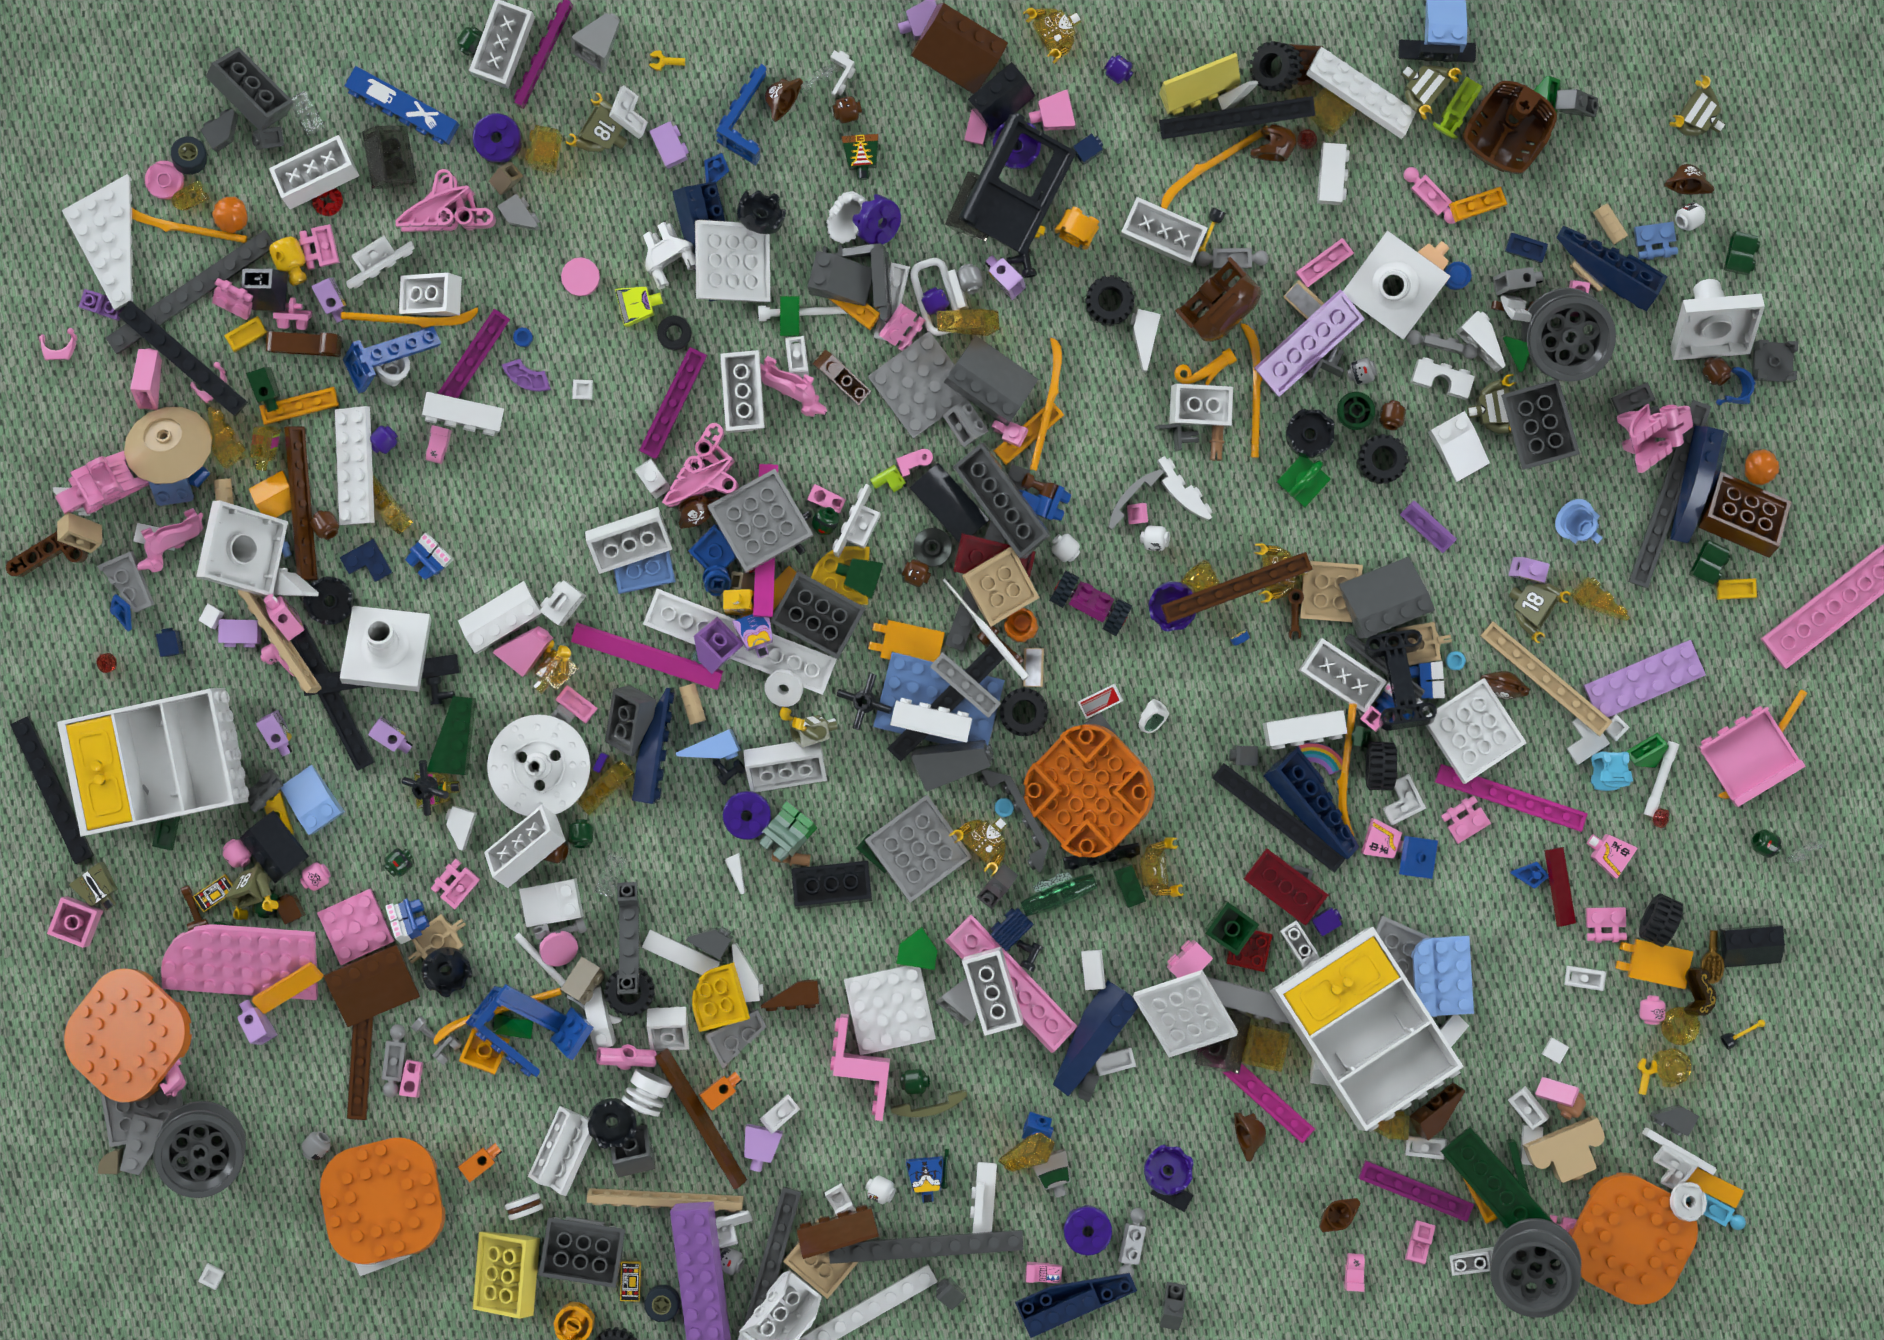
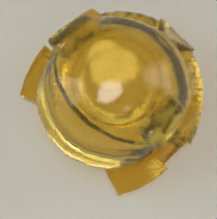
M1203 560L1187 571L1180 583L1191 586L1194 593L1220 584V581L1211 568L1210 562Z
M1669 1048L1664 1051L1660 1050L1652 1056L1656 1062H1659L1657 1072L1662 1080V1086L1674 1087L1675 1084L1678 1085L1687 1081L1691 1073L1692 1064L1685 1053L1678 1049Z

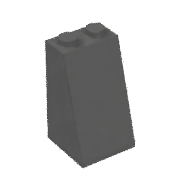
M985 740L967 743L918 746L913 749L911 758L927 792L990 767L994 752L990 744L987 745Z

